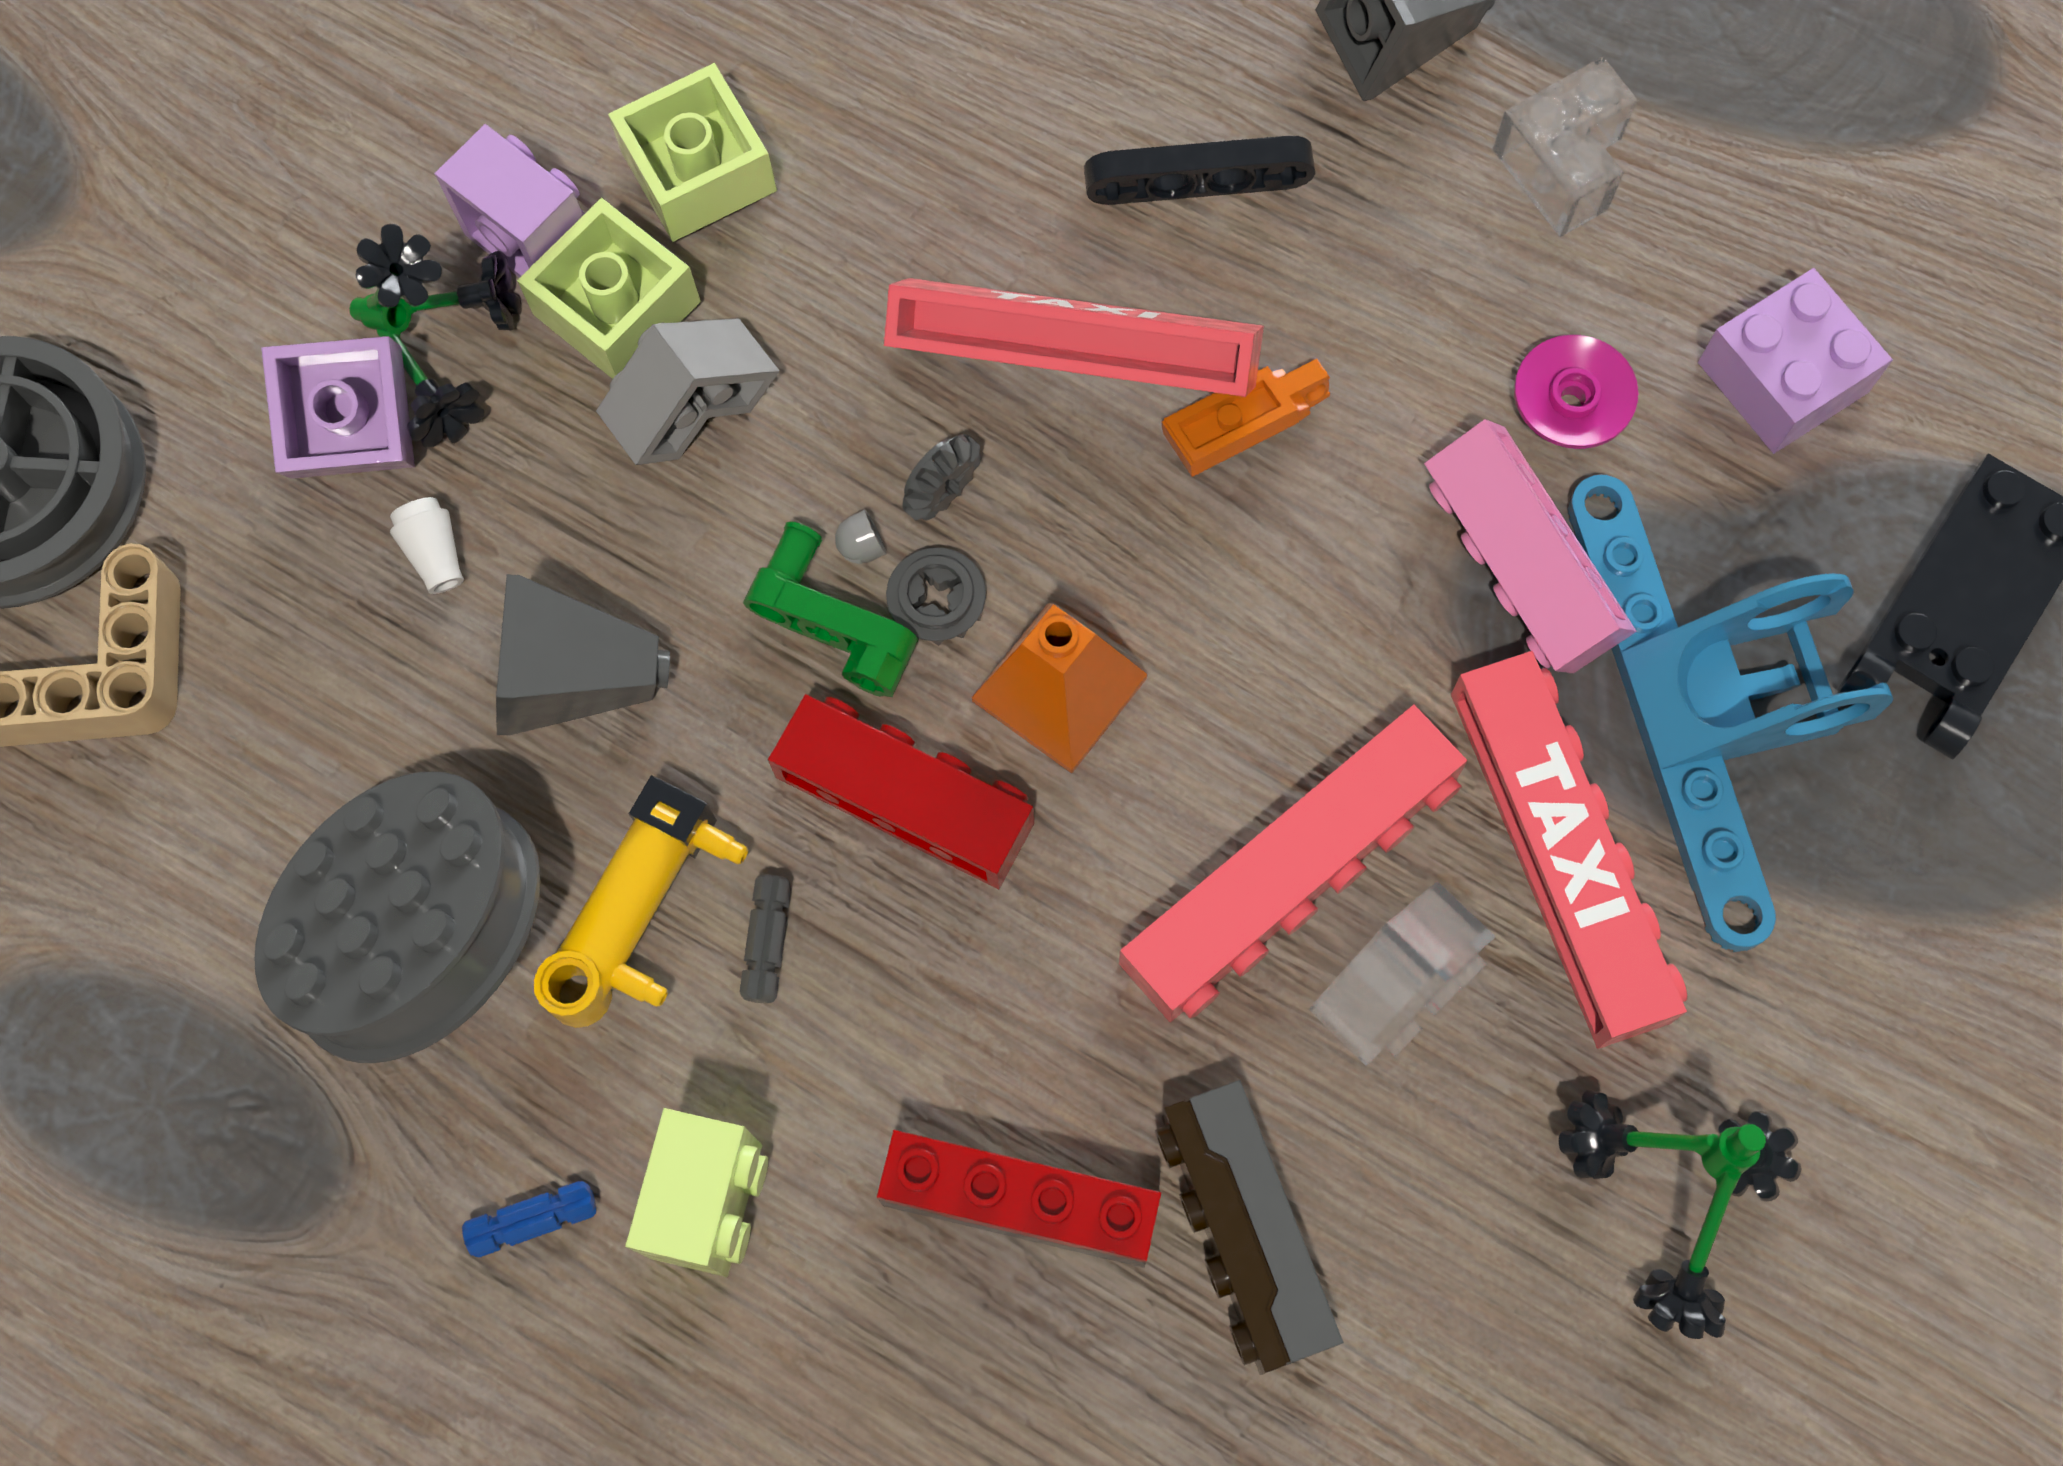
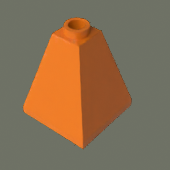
M1048 603L972 696V702L1072 774L1146 681L1148 674L1093 631L1056 605Z

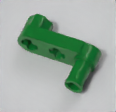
M791 521L786 522L785 530L767 568H759L743 604L747 609L763 619L850 653L842 671L844 679L867 693L879 697H893L918 642L917 636L897 622L802 586L800 583L817 547H820L822 537L816 531L803 524Z

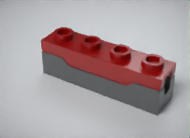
M893 1130L877 1199L884 1207L1145 1268L1162 1192Z

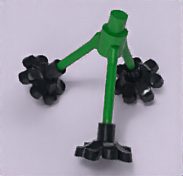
M387 224L381 229V244L364 238L357 245V256L362 262L367 264L356 270L357 282L361 288L377 287L375 294H369L365 298L357 297L353 299L349 308L350 315L353 319L361 321L365 327L377 330L379 337L389 336L402 347L404 369L416 384L415 394L417 398L411 404L416 416L407 424L412 440H421L424 447H434L440 443L443 434H446L451 443H457L467 433V428L463 425V422L475 424L484 417V409L475 402L480 396L479 392L466 382L455 388L452 384L439 386L435 379H428L400 339V334L409 326L413 313L458 304L463 309L484 306L490 312V317L498 330H513L514 321L512 314H521V303L516 294L509 293L508 291L513 287V280L510 270L507 268V258L499 250L487 254V257H484L481 262L482 275L479 278V282L459 285L457 291L428 295L422 283L435 282L440 279L442 274L440 263L433 260H423V257L430 251V242L420 234L413 235L407 243L403 242V232L400 226Z
M1594 1090L1585 1091L1582 1095V1102L1575 1100L1568 1108L1567 1116L1569 1121L1576 1126L1575 1130H1565L1559 1135V1148L1562 1153H1578L1573 1164V1170L1577 1177L1580 1179L1608 1178L1614 1173L1615 1157L1626 1156L1628 1152L1632 1153L1638 1147L1695 1151L1701 1155L1702 1164L1707 1173L1716 1179V1190L1690 1260L1682 1262L1676 1278L1662 1269L1651 1271L1645 1281L1646 1285L1639 1287L1633 1297V1302L1641 1309H1652L1648 1319L1661 1331H1669L1673 1328L1674 1323L1677 1322L1679 1323L1680 1332L1688 1338L1701 1339L1703 1338L1704 1331L1715 1338L1723 1336L1726 1318L1722 1315L1725 1299L1716 1290L1704 1289L1709 1275V1270L1705 1266L1731 1195L1737 1197L1744 1195L1750 1185L1754 1186L1757 1197L1761 1201H1772L1780 1193L1776 1182L1778 1177L1789 1182L1799 1178L1802 1170L1801 1164L1795 1159L1786 1157V1152L1792 1150L1798 1144L1796 1133L1789 1127L1780 1128L1775 1132L1770 1131L1772 1125L1771 1116L1763 1111L1752 1112L1748 1117L1747 1124L1743 1126L1732 1118L1724 1120L1718 1127L1719 1135L1639 1132L1633 1125L1622 1124L1623 1114L1618 1106L1608 1104L1606 1094Z

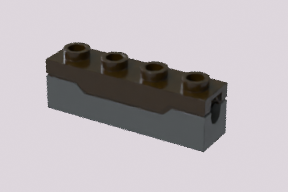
M1238 1080L1189 1098V1101L1185 1102L1184 1100L1165 1107L1162 1114L1165 1126L1155 1130L1156 1137L1167 1166L1172 1168L1180 1165L1189 1191L1179 1194L1180 1200L1193 1233L1204 1229L1214 1256L1204 1259L1205 1266L1217 1297L1220 1299L1230 1295L1239 1322L1229 1325L1243 1365L1255 1362L1259 1374L1263 1375L1344 1343L1241 1081Z

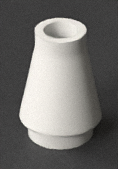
M433 497L417 499L394 510L390 515L394 525L390 530V534L424 581L428 593H443L463 583L464 578L459 569L449 511L441 508L438 500Z

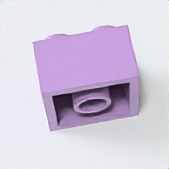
M486 124L434 173L465 236L488 254L498 250L502 251L507 258V268L519 278L585 214L580 209L576 199L580 195L579 190L564 173L556 168H553L550 172L546 171L536 163L532 152L517 137L508 135L506 138H503Z
M1812 268L1717 328L1698 364L1770 451L1775 454L1868 394L1893 359L1816 269Z
M387 336L261 347L276 473L293 479L415 467L412 438L407 429L410 419L402 347L393 339Z

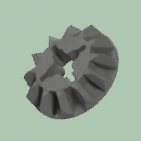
M961 434L945 439L929 450L915 466L905 484V495L902 502L903 510L915 521L919 519L927 521L934 518L939 511L947 510L950 503L956 497L961 496L965 485L973 480V472L980 465V445L969 435Z
M927 548L907 556L892 572L886 590L887 606L893 621L912 631L918 639L932 641L938 646L944 640L955 637L964 638L968 629L976 621L981 620L986 599L984 579L977 566L965 555L947 548ZM923 579H926L930 586L934 585L939 592L948 588L950 590L953 589L947 595L949 614H945L943 610H939L934 604L928 605L925 608L923 606L920 607L927 600Z

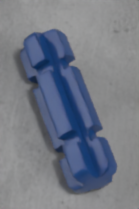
M577 1181L558 1188V1195L553 1196V1194L546 1192L498 1209L496 1212L497 1216L493 1218L488 1216V1214H484L467 1220L462 1225L464 1244L470 1255L482 1257L501 1250L502 1243L513 1246L561 1229L562 1222L564 1221L575 1224L592 1218L596 1214V1202L593 1192L588 1183Z

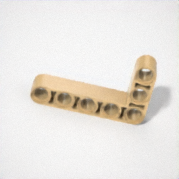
M130 543L122 545L110 552L103 563L100 589L98 661L96 664L0 671V747L148 735L161 731L172 721L176 713L178 696L181 589L176 575L149 548L141 544ZM150 573L149 578L143 585L133 589L134 584L140 577ZM144 631H148L144 641L131 648L135 637ZM146 689L145 696L141 702L128 708L133 695L140 690ZM78 695H82L79 705L72 711L66 712L71 700ZM19 700L14 712L4 717L9 705Z

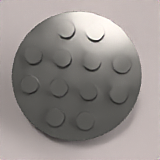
M0 336V609L21 607L54 597L72 588L97 570L104 563L110 552L120 545L132 526L140 507L146 478L144 446L139 430L124 404L106 387L98 375L78 357L60 347L44 341L17 336Z
M434 771L418 772L388 780L363 792L338 809L310 835L292 857L271 892L259 924L254 957L256 980L264 1002L279 1020L295 1030L308 1034L318 1046L333 1056L356 1063L388 1062L407 1057L435 1044L460 1027L487 1002L512 969L527 941L535 919L540 894V866L534 843L521 824L505 811L495 807L481 789L472 782L454 774Z

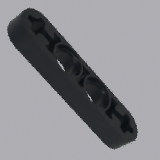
M1277 136L1107 151L1092 156L1084 165L1087 196L1094 203L1102 205L1288 190L1307 184L1316 174L1311 142L1300 136Z

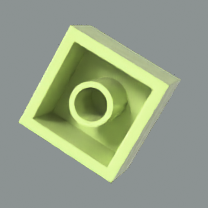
M715 63L608 114L621 153L672 242L777 191L769 154Z
M602 197L517 280L533 315L612 379L624 369L638 348L639 338L653 324L662 322H681L701 302L690 267Z
M663 1108L625 1247L652 1260L728 1277L731 1263L741 1264L747 1250L751 1224L742 1221L749 1195L758 1197L765 1181L768 1157L760 1155L762 1144L744 1126Z

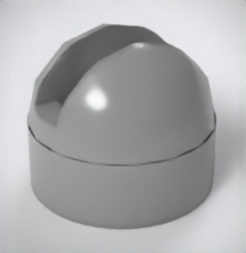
M866 510L848 517L839 524L835 534L836 548L846 560L862 564L887 554L880 534Z

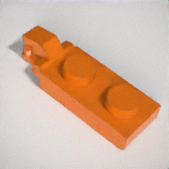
M1317 358L1287 374L1283 369L1272 372L1269 366L1258 370L1256 387L1246 397L1213 393L1164 418L1161 421L1163 434L1190 475L1194 477L1299 423V421L1311 413V407L1330 396V377Z

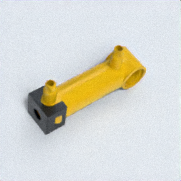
M653 775L648 779L628 813L633 820L632 825L557 953L546 958L537 969L534 978V994L539 1004L564 1025L574 1028L588 1027L599 1021L609 1009L612 1000V987L640 1002L645 1001L655 1007L661 1006L667 997V989L655 983L653 978L626 965L686 858L688 855L696 858L700 849L735 864L743 863L747 857V846L735 841L733 836L713 827L717 819L708 803ZM581 975L587 977L588 986L586 992L579 1000L568 1004L560 1002L559 993L561 987L568 979Z

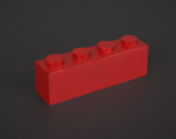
M805 694L768 758L775 778L999 890L1035 824L1034 807L1027 804L1028 796L1006 782L995 780L991 786L971 776V768L952 755L938 752L934 758L914 748L915 741L895 727L882 724L878 730L857 720L859 718L858 712L838 699L826 697L824 702H821Z

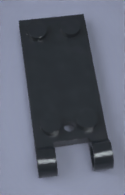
M1988 453L1978 464L1858 659L1844 678L1838 691L1844 693L1863 690L1882 682L1887 683L1895 671L1946 702L1927 731L1923 742L1948 758L1954 759L1977 730L1982 720L1981 715L2063 580V496ZM1932 653L1936 657L1943 659L1944 665L1937 666L1933 664L1929 654Z

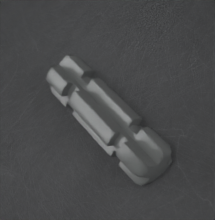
M760 875L755 879L752 901H755L754 905H757V908L750 912L744 961L749 966L748 970L742 971L740 984L741 997L749 1002L772 1003L777 998L779 977H777L775 969L781 968L787 917H785L783 909L789 908L791 885L788 879L781 876Z

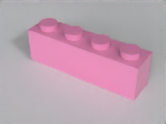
M1484 419L1424 463L1435 480L1429 484L1432 495L1448 514L1456 513L1466 529V532L1461 534L1463 544L1479 564L1487 563L1498 580V583L1493 586L1498 600L1512 616H1517L1518 614L1521 616L1531 632V635L1526 637L1527 645L1543 667L1548 669L1552 666L1558 672L1575 673L1637 632L1504 426Z

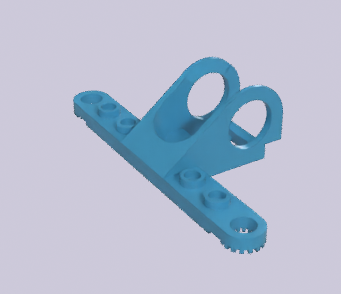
M1609 475L1588 477L1576 487L1567 508L1570 516L1569 521L1573 525L1577 540L1637 631L1614 646L1612 651L1691 889L1695 892L1706 925L1705 930L1711 935V940L1720 944L1721 948L1726 950L1730 949L1733 952L1748 951L1761 944L1770 936L1775 926L1776 914L1724 760L1834 735L1844 726L1873 720L1892 703V693L1888 684L1882 682L1868 689L1832 694L1806 621L1837 614L1853 596L1854 590L1851 582L1843 574H1820L1789 581L1678 627L1630 489L1621 480ZM1593 494H1596V496L1604 494V498L1609 496L1611 498L1609 501L1615 502L1614 507L1617 509V516L1610 520L1596 519L1586 510L1585 500L1588 496L1589 498L1592 497ZM1821 595L1796 609L1769 617L1754 618L1758 614L1779 604L1807 596ZM1787 633L1812 702L1804 705L1792 703L1755 718L1750 701L1786 692L1800 686L1797 672L1793 664H1788L1781 668L1740 676L1730 646ZM1854 704L1844 710H1838L1840 706ZM1814 714H1816L1818 718L1811 721L1797 723L1798 721L1805 719L1809 716H1812ZM1739 900L1742 904L1747 903L1748 908L1754 910L1753 915L1756 916V926L1752 933L1740 934L1727 926L1723 918V908L1726 903Z

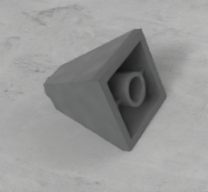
M1320 0L1315 10L1363 101L1374 99L1476 29L1487 10L1493 7L1495 0Z
M507 574L496 691L497 735L510 736L651 701L654 697L655 687H668L670 651L658 650L659 636L523 576Z

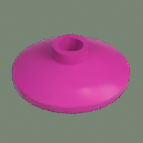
M1584 335L1557 336L1537 345L1522 361L1514 384V397L1518 411L1529 428L1550 443L1572 449L1597 447L1616 438L1630 423L1637 408L1639 395L1636 376L1624 356L1609 344ZM1573 395L1580 400L1582 406L1569 405L1561 397Z

